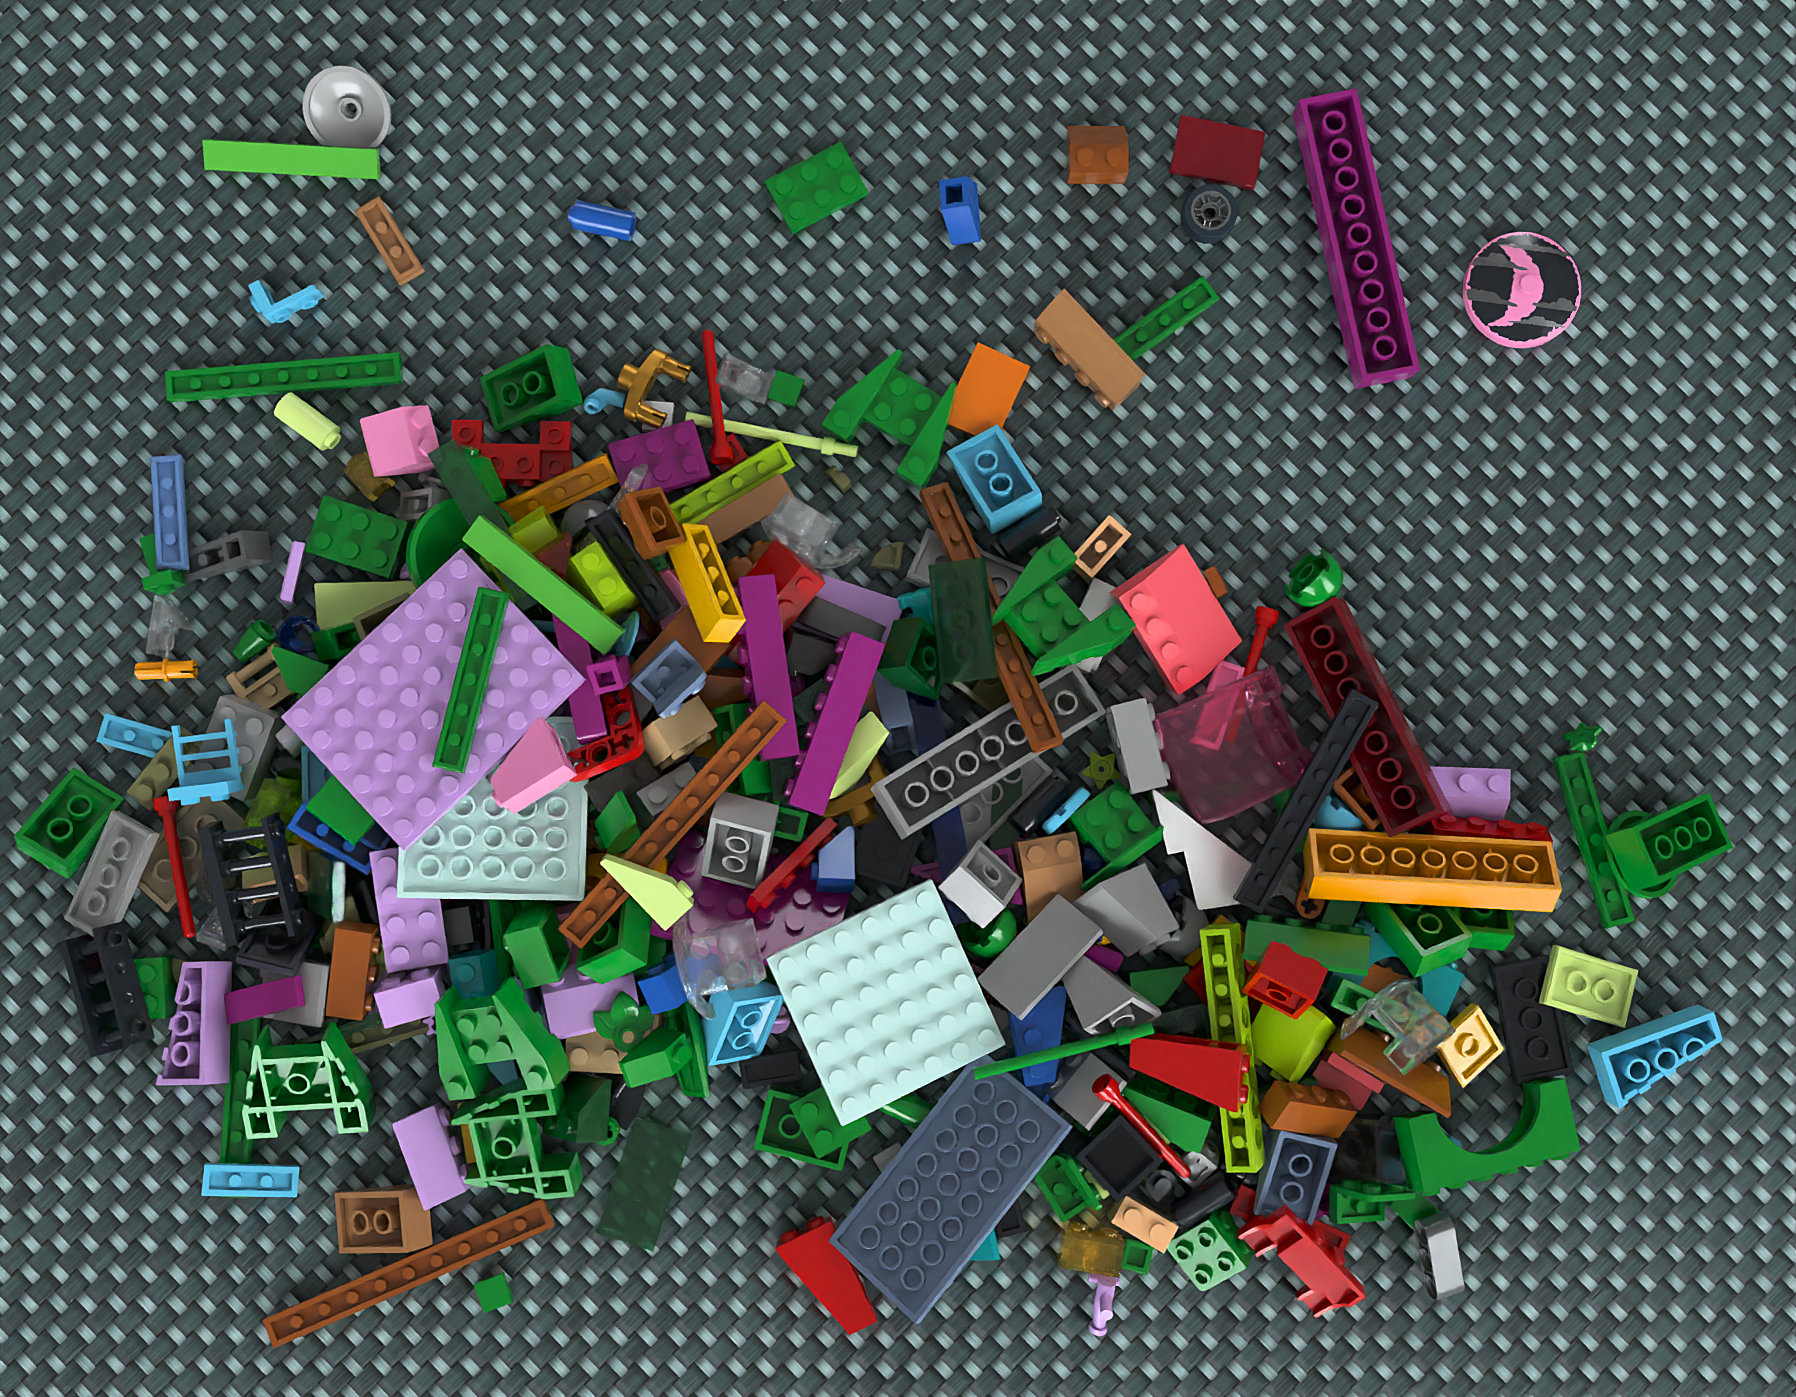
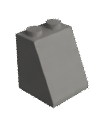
M689 762L679 764L624 795L632 811L645 829L650 826L696 775V771Z
M1145 863L1100 882L1071 903L1102 929L1103 935L1127 957L1139 952L1141 957L1157 949L1156 947L1171 940L1170 933L1180 928Z
M1082 955L1061 978L1083 1029L1094 1036L1113 1032L1114 1028L1124 1025L1132 1027L1152 1022L1162 1015L1161 1010L1114 973L1085 955Z
M305 958L296 976L301 975L305 1006L262 1017L320 1028L329 1025V1022H338L339 1017L325 1015L332 961ZM260 969V978H263L262 984L291 977Z

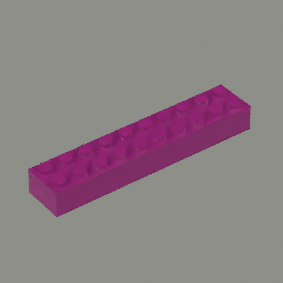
M1357 88L1300 99L1292 113L1354 389L1411 378L1420 370Z

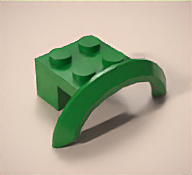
M1119 781L1075 811L1065 822L1071 831H1076L1077 839L1082 846L1090 841L1107 863L1104 868L1079 887L1081 890H1090L1100 882L1112 878L1131 862L1164 840V826L1161 825L1156 829Z

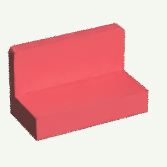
M1328 1049L1325 1050L1311 1076L1316 1077L1320 1087L1332 1090L1339 1089L1345 1092L1350 1098V1103L1358 1110H1362L1372 1091L1379 1094L1385 1084Z

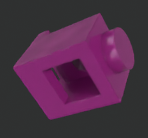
M614 653L606 654L599 657L596 663L586 666L595 695L623 689L633 678L626 654L621 656H615Z

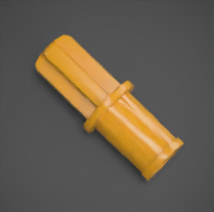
M165 658L159 662H138L135 664L134 672L139 680L164 679L165 682H169L171 679L176 678L196 679L198 668H194V666L198 664L196 660L170 661L169 658Z

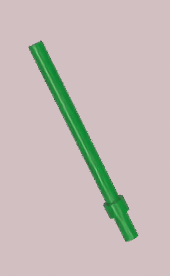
M1151 1022L1132 1027L1124 1025L1114 1028L1113 1032L974 1067L973 1072L975 1079L978 1080L1116 1043L1119 1046L1129 1044L1132 1039L1154 1034Z

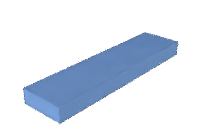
M181 454L150 457L156 569L159 572L169 569L173 571L190 569L183 457Z

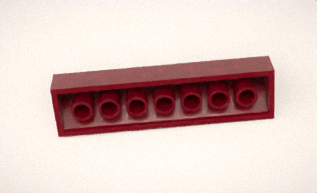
M1335 596L1285 623L1284 627L1331 721L1350 688L1379 703L1349 758L1389 838L1424 825L1451 812L1452 809L1345 599Z

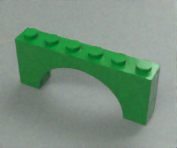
M1550 1077L1522 1083L1523 1105L1515 1126L1502 1141L1480 1151L1469 1152L1454 1144L1440 1127L1435 1112L1416 1110L1393 1116L1408 1189L1421 1192L1422 1196H1432L1439 1194L1440 1188H1462L1466 1186V1181L1473 1179L1478 1182L1492 1179V1174L1516 1173L1518 1172V1167L1524 1165L1526 1167L1544 1165L1543 1160L1550 1158L1551 1160L1567 1159L1570 1157L1569 1153L1581 1150L1565 1078Z

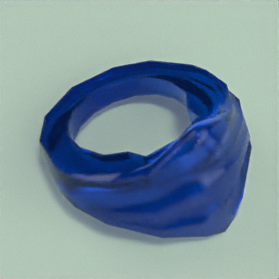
M298 615L284 620L276 632L277 639L284 647L296 653H310L316 650L314 643L312 645L303 644L294 636V626L299 624L308 625L313 632L320 630L315 621L306 616Z

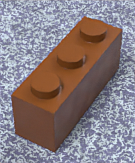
M343 920L335 928L326 1016L362 1021L369 1011H373L376 1000L372 989L373 983L377 982L380 969L379 965L376 964V955L381 952L383 944L382 936H379L380 925Z
M1277 1080L1274 1081L1257 1106L1271 1129L1338 1139L1357 1113L1350 1103L1349 1096L1342 1090H1332L1316 1085L1308 1086Z

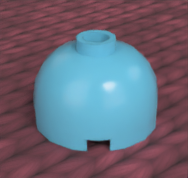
M1331 788L1312 822L1314 829L1360 831L1365 826L1333 788Z

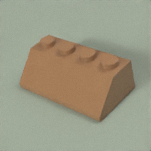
M1065 289L1053 299L1036 319L1034 325L1036 331L1034 333L1043 344L1049 343L1056 351L1054 353L1056 358L1063 365H1070L1076 372L1074 373L1076 379L1083 386L1086 387L1088 385L1096 393L1094 394L1095 399L1104 408L1108 406L1113 411L1139 387L1145 373Z

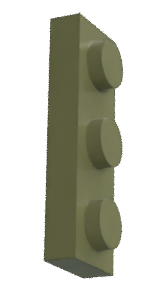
M183 726L180 727L181 737L192 736ZM171 735L127 790L128 794L149 811L154 808L152 799L164 797L168 792L167 789L171 788L179 778L173 735ZM202 742L182 743L184 755L199 753ZM193 760L185 761L186 769Z

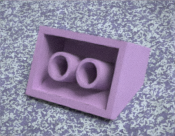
M1430 766L1452 809L1447 814L1463 818L1476 816L1492 821L1504 819L1510 801L1511 769Z
M572 964L565 967L559 981L539 986L540 998L550 1035L555 1034L559 1040L595 1032L593 1013L596 1011L611 1012L612 1003L620 991L629 994L636 1002L637 1007H640L633 972H629L601 985L576 969L577 964Z
M441 1102L408 1114L392 1123L424 1211L467 1191L472 1186L465 1184L464 1179L470 1171V1167L468 1164H463L460 1156L462 1152L460 1140L456 1135L453 1136L449 1126L451 1124L450 1113L446 1107H442Z

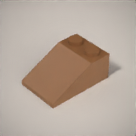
M1065 831L1011 842L1018 876L1023 879L1020 888L1027 926L1057 894L1070 904L1084 894V890L1079 888L1083 885V875L1076 831Z
M414 1184L334 1193L339 1253H409L433 1245L430 1209L424 1211Z

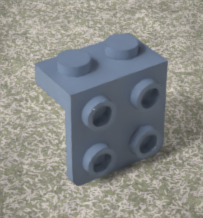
M673 638L630 681L654 705L657 714L664 719L668 715L670 717L675 715L682 708V701L690 693L694 695L704 687L707 674L700 663Z

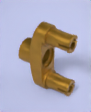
M655 349L640 368L626 363L617 381V387L628 391L624 418L633 422L638 420L656 429H661L663 427L661 424H664L666 421L667 413L644 404V401L658 374L661 375L663 373L682 381V383H686L692 366L669 357V353L660 349Z
M878 752L866 769L871 780L869 784L839 799H829L823 816L820 815L821 820L825 821L828 817L833 820L850 815L854 826L857 827L867 824L879 816L873 804L877 802V799L870 788L878 781L890 775V773L886 772Z

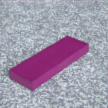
M301 975L224 994L227 1024H235L305 1006Z

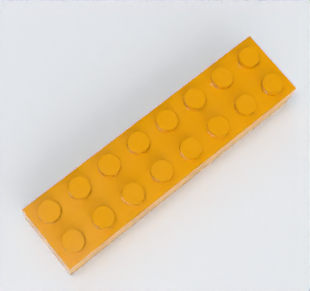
M1309 828L1303 847L1307 896L1310 899L1552 912L1562 891L1552 842L1404 833L1389 838L1386 832Z

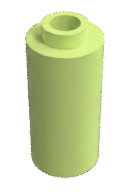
M294 393L286 394L278 402L274 415L320 450L333 449L340 441V427Z

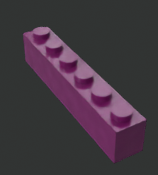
M774 574L738 577L733 582L732 587L746 619L736 635L740 634L741 646L738 647V658L740 664H744L746 674L742 678L743 691L745 695H749L750 707H747L746 710L747 717L765 699L787 719V722L757 754L758 762L792 758L800 755L775 577Z
M853 631L846 632L844 636L840 635L834 652L838 653L835 663L830 664L825 673L824 681H827L824 693L820 692L814 704V709L817 710L815 718L807 723L803 738H806L803 750L799 749L800 755L795 756L793 766L796 767L793 778H788L783 788L782 795L786 796L785 803L823 816L885 647L884 643Z

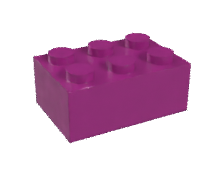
M693 419L608 444L623 496L629 492L661 486L664 494L668 495L702 485L712 479L697 426Z

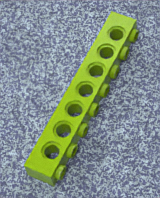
M1210 924L1200 930L1212 1040L1246 1044V1054L1251 1056L1249 1073H1244V1084L1249 1086L1247 1103H1243L1238 1112H1231L1220 1107L1227 1172L1257 1173L1266 1163L1261 1113L1257 1108L1260 1103L1248 996L1241 992L1246 978L1240 924Z

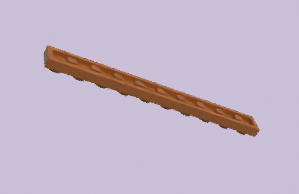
M948 482L921 489L919 494L1033 753L1035 754L1061 745L1064 739L1036 677H1032L1030 674L1032 668L1017 635L1004 619L992 628L988 625L1002 602Z
M763 699L622 855L621 859L653 870L787 722V719ZM607 872L559 925L558 930L581 949L630 894Z
M540 1198L264 1318L262 1321L273 1348H276L554 1227L556 1224L546 1200Z

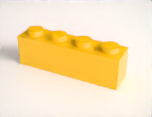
M682 523L680 529L686 542L668 551L703 642L729 643L746 621L708 526Z

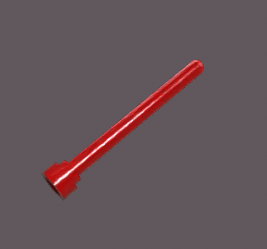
M705 329L702 332V342L714 443L710 449V460L714 465H725L734 461L733 448L730 447L729 442H726L714 336L710 329Z
M1257 606L1254 618L1256 619L1255 624L1257 628L1223 737L1227 744L1235 741L1268 629H1272L1273 624H1277L1280 612L1263 606Z
M168 796L152 799L154 811H158V816L162 817L182 931L186 938H192L195 936L196 931L174 815L177 814L179 801H169Z
M1103 1074L1098 1077L1092 1085V1092L1101 1101L1111 1102L1181 1177L1188 1178L1191 1175V1169L1121 1096L1118 1082L1110 1074Z

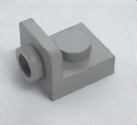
M1205 1139L1200 1154L1194 1151H1186L1180 1157L1191 1169V1175L1188 1178L1181 1177L1173 1167L1171 1170L1189 1186L1194 1188L1218 1168L1221 1153L1211 1140Z

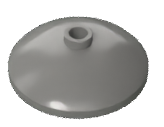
M348 65L332 66L316 74L305 89L302 106L304 119L311 134L321 145L376 148L385 139L391 124L390 103L382 86L367 72ZM349 103L356 105V113L349 110Z

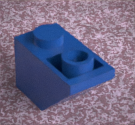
M967 176L939 180L941 211L952 245L981 242L977 183Z

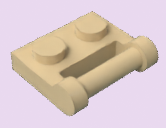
M277 643L267 647V652L237 673L233 671L226 676L228 683L238 697L247 701L250 700L267 709L275 708L296 693L288 690L279 667L273 669L248 688H246L244 682L273 661L276 662L272 649L273 646L280 647Z

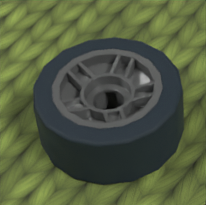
M1215 184L1202 185L1194 189L1186 198L1180 214L1181 225L1185 233L1194 241L1203 244L1217 243L1224 239L1234 227L1238 216V207L1233 195L1224 187ZM1204 211L1208 213L1214 212L1213 218H1207L1204 215Z

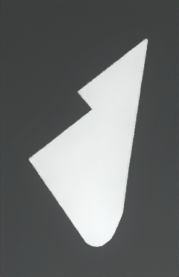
M1152 790L1160 825L1164 826L1163 837L1167 854L1184 851L1197 908L1203 910L1241 904L1234 900L1233 896L1250 868L1251 863L1156 790Z

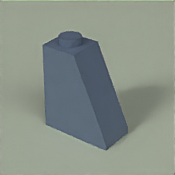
M876 669L873 682L882 724L889 731L886 737L889 754L918 748L906 690L893 686Z

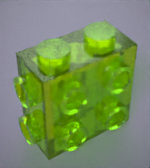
M277 776L276 779L265 778L241 829L262 826L260 819L279 811L280 818L287 827L303 802L302 782ZM286 829L285 839L289 843L294 833ZM265 838L246 840L248 844L263 849L264 846L267 847Z

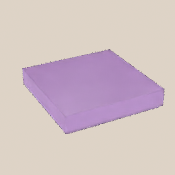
M292 542L280 594L282 603L293 605L305 554V543Z

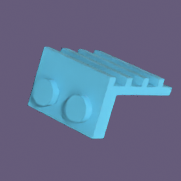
M233 718L224 719L226 728L224 732L181 737L180 725L171 726L180 786L167 789L169 801L181 800V805L200 803V797L210 796L211 801L230 799V793L245 790V786L241 781L240 772H242V766H239L238 754H240V751L236 746L235 736H237V730H234ZM227 738L228 749L184 755L182 743ZM230 756L231 767L186 773L185 761Z

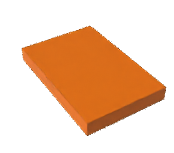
M977 343L956 387L957 392L948 426L972 437L997 424L1002 429L1030 366Z

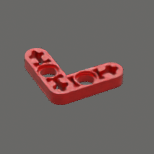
M628 684L619 692L621 704L615 698L618 690L602 693L611 735L567 753L573 767L574 763H578L575 765L577 775L570 779V782H581L632 761L643 753L645 749L644 736L634 692ZM627 712L630 713V718L625 724L617 725L620 715ZM633 740V742L630 743V748L626 749V747L629 745L628 741ZM607 749L608 755L606 759L602 762H596L595 758L598 752Z

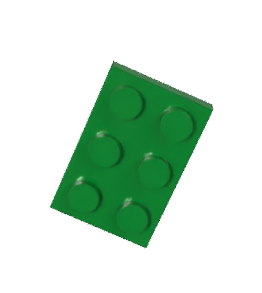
M842 142L765 181V186L791 234L868 195V190Z

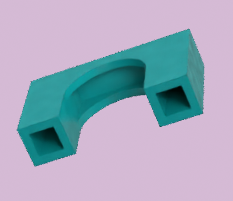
M1361 919L1358 924L1353 923L1352 926L1365 928L1364 933L1371 936L1368 969L1382 958H1399L1383 936L1375 932L1376 927ZM1451 962L1416 978L1414 977V993L1407 1008L1418 1014L1411 1030L1431 1039L1439 1033L1464 977V974L1456 971L1458 965ZM1327 971L1321 987L1334 992L1341 977L1361 985L1365 976Z

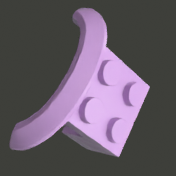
M449 963L390 973L386 971L373 985L372 993H374L376 1002L373 1011L368 1013V1019L381 1016L384 1028H389L435 1015L434 1004L446 992L442 979L447 972L450 973Z

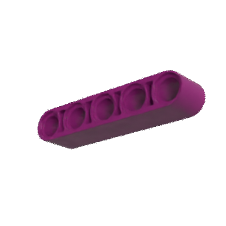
M552 613L559 652L586 679L568 698L577 740L581 746L590 744L611 735L602 694L595 695L586 669L588 664L597 662L595 647Z

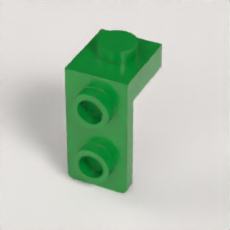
M155 533L141 537L140 544L150 576L141 578L144 590L161 596L173 593L176 588L185 586L186 583L182 570L173 571L169 569L159 572L156 569Z

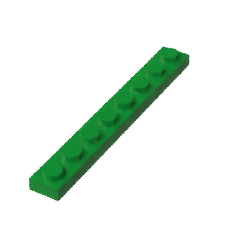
M399 352L165 371L167 401L171 403L404 384L402 355Z

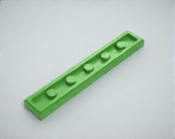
M222 139L202 140L205 170L363 179L381 178L379 148Z
M484 515L477 517L462 538L465 543L602 654H608L625 632L620 625Z

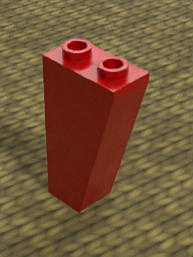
M1156 1032L1131 1040L1129 1067L1231 1112H1238L1242 1104L1247 1103L1249 1086L1244 1084V1073H1249L1251 1056L1246 1054V1044Z
M822 1215L815 1217L806 1223L807 1228L798 1232L796 1229H791L779 1236L780 1241L777 1242L775 1247L778 1255L849 1335L877 1322L876 1310L855 1266L828 1241L837 1230L831 1216L825 1219Z

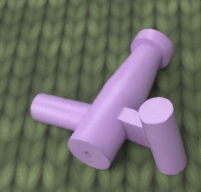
M1089 1270L1088 1282L1097 1283L1093 1306V1320L1090 1321L1089 1331L1094 1335L1103 1336L1107 1332L1108 1326L1106 1321L1113 1316L1112 1302L1115 1287L1119 1285L1120 1274Z

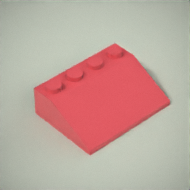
M1184 544L1179 545L1109 592L1115 604L1117 603L1136 624L1132 630L1167 688L1177 695H1180L1204 679L1242 642Z

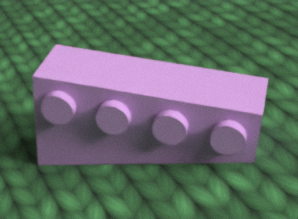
M183 962L175 996V1002L178 1004L176 1014L170 1019L168 1029L172 1030L169 1047H164L162 1060L165 1061L163 1074H158L156 1085L229 1083L231 1024H227L224 994L231 992L232 962Z

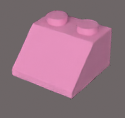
M428 405L400 407L360 420L374 477L428 472L443 462Z

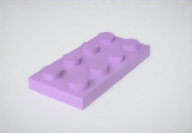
M399 847L370 851L369 855L387 973L449 963L440 899L397 898Z

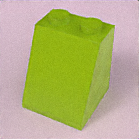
M543 505L504 530L508 536L559 577L564 575L570 558L574 555L570 553L565 545L561 533ZM483 556L479 557L488 573L491 571L495 573L499 580L496 582V585L503 592L510 594V599L513 603L529 595Z
M597 541L570 558L562 579L613 621L641 603Z
M1263 1003L1251 1025L1255 1064L1259 1067L1263 1063L1272 1069L1269 1074L1278 1081L1287 1082L1288 1080L1289 1082L1298 1083L1337 1027L1324 1013L1312 1005L1295 1020Z

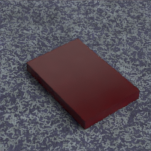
M1181 115L1169 173L1253 190L1256 184L1266 132Z

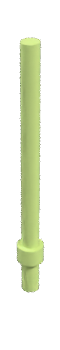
M692 412L686 413L685 421L693 419L697 426L713 429L711 416ZM723 419L724 428L727 432L772 441L781 440L782 443L821 450V454L833 456V453L851 457L857 456L858 446L836 442V438L824 436L821 439Z

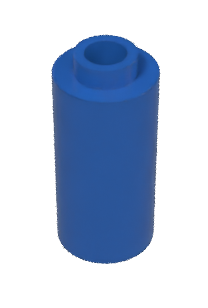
M578 200L575 205L570 206L568 222L572 223V227L575 230L631 241L636 227V212Z

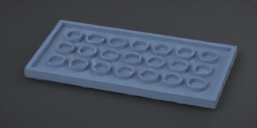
M987 1054L967 1064L828 1240L915 1324H919L1073 1128L1072 1125L1009 1072L976 1080L973 1072L974 1067L996 1062Z

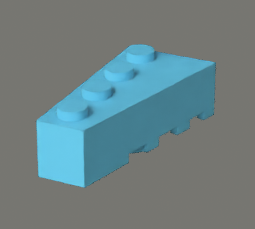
M1697 1004L1587 1044L1605 1100L1620 1109L1629 1103L1627 1100L1638 1093H1644L1651 1088V1084L1663 1076H1670L1676 1072L1675 1068L1687 1060L1691 1062L1721 1042L1723 1038L1714 1012Z

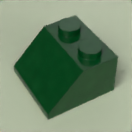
M922 616L893 620L877 671L893 686L935 700L939 698L954 649Z
M578 1071L572 1072L566 1081L562 1083L565 1099L557 1115L542 1116V1133L574 1143L607 1141L612 1080Z

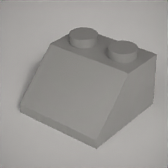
M978 840L947 874L938 888L947 899L958 905L970 920L984 928L1006 907L1023 879L984 843Z
M1090 1051L1067 1056L1066 1063L1056 1073V1080L1047 1083L1043 1092L1087 1130H1090L1111 1104V1102L1101 1101L1092 1092V1085L1095 1080L1103 1074H1110L1118 1082L1120 1092L1127 1085V1082Z

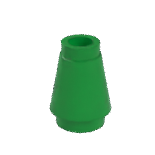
M259 619L256 623L252 622L232 652L237 659L246 663L249 659L272 645L277 634L268 623Z

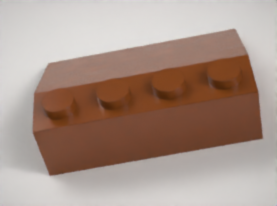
M1339 1014L1336 1015L1333 1023L1337 1029L1324 1047L1336 1053L1419 1104L1449 1118L1451 1115L1449 1078L1440 1073L1442 1067L1428 1059L1424 1063L1414 1058L1416 1055L1415 1051L1402 1044L1398 1048L1388 1043L1391 1037L1375 1028L1371 1033L1362 1027L1365 1022L1349 1014L1347 1017Z

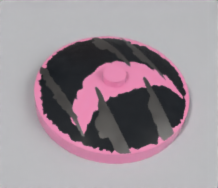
M1531 232L1509 233L1487 243L1470 262L1463 281V301L1467 314L1473 324L1490 340L1512 348L1536 347L1555 338L1571 323L1581 299L1580 276L1570 255L1553 240Z

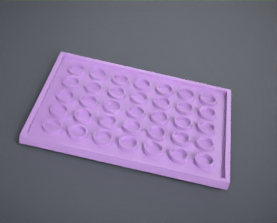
M463 549L455 553L281 716L286 724L399 847L405 851L513 750L537 718L541 716L542 719H546L586 681L577 669L509 599L465 774L432 767L478 586L503 592Z

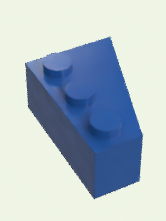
M303 801L286 829L362 874L368 875L372 869L369 852L384 849L391 839L388 833L376 823L353 846L308 811L306 805L309 802Z
M679 943L676 945L677 950L662 956L663 962L654 964L646 969L648 974L640 979L638 984L654 1015L679 1007L704 990L702 985L707 980L713 977L717 981L718 976H724L722 970L740 966L744 963L743 959Z
M1065 986L1051 988L1022 1020H1019L1006 1008L1015 1057L1060 1045L1067 995ZM1058 1059L1017 1069L1019 1082L1025 1087L1054 1082L1056 1080Z

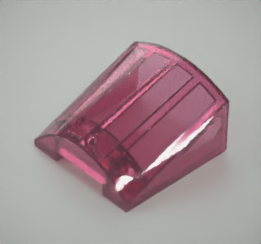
M1273 664L1155 714L1156 720L1153 721L1155 733L1159 732L1163 749L1160 750L1163 762L1166 761L1168 764L1170 779L1180 798L1200 825L1232 817L1294 787L1312 757L1309 746L1302 748L1279 694L1285 691Z

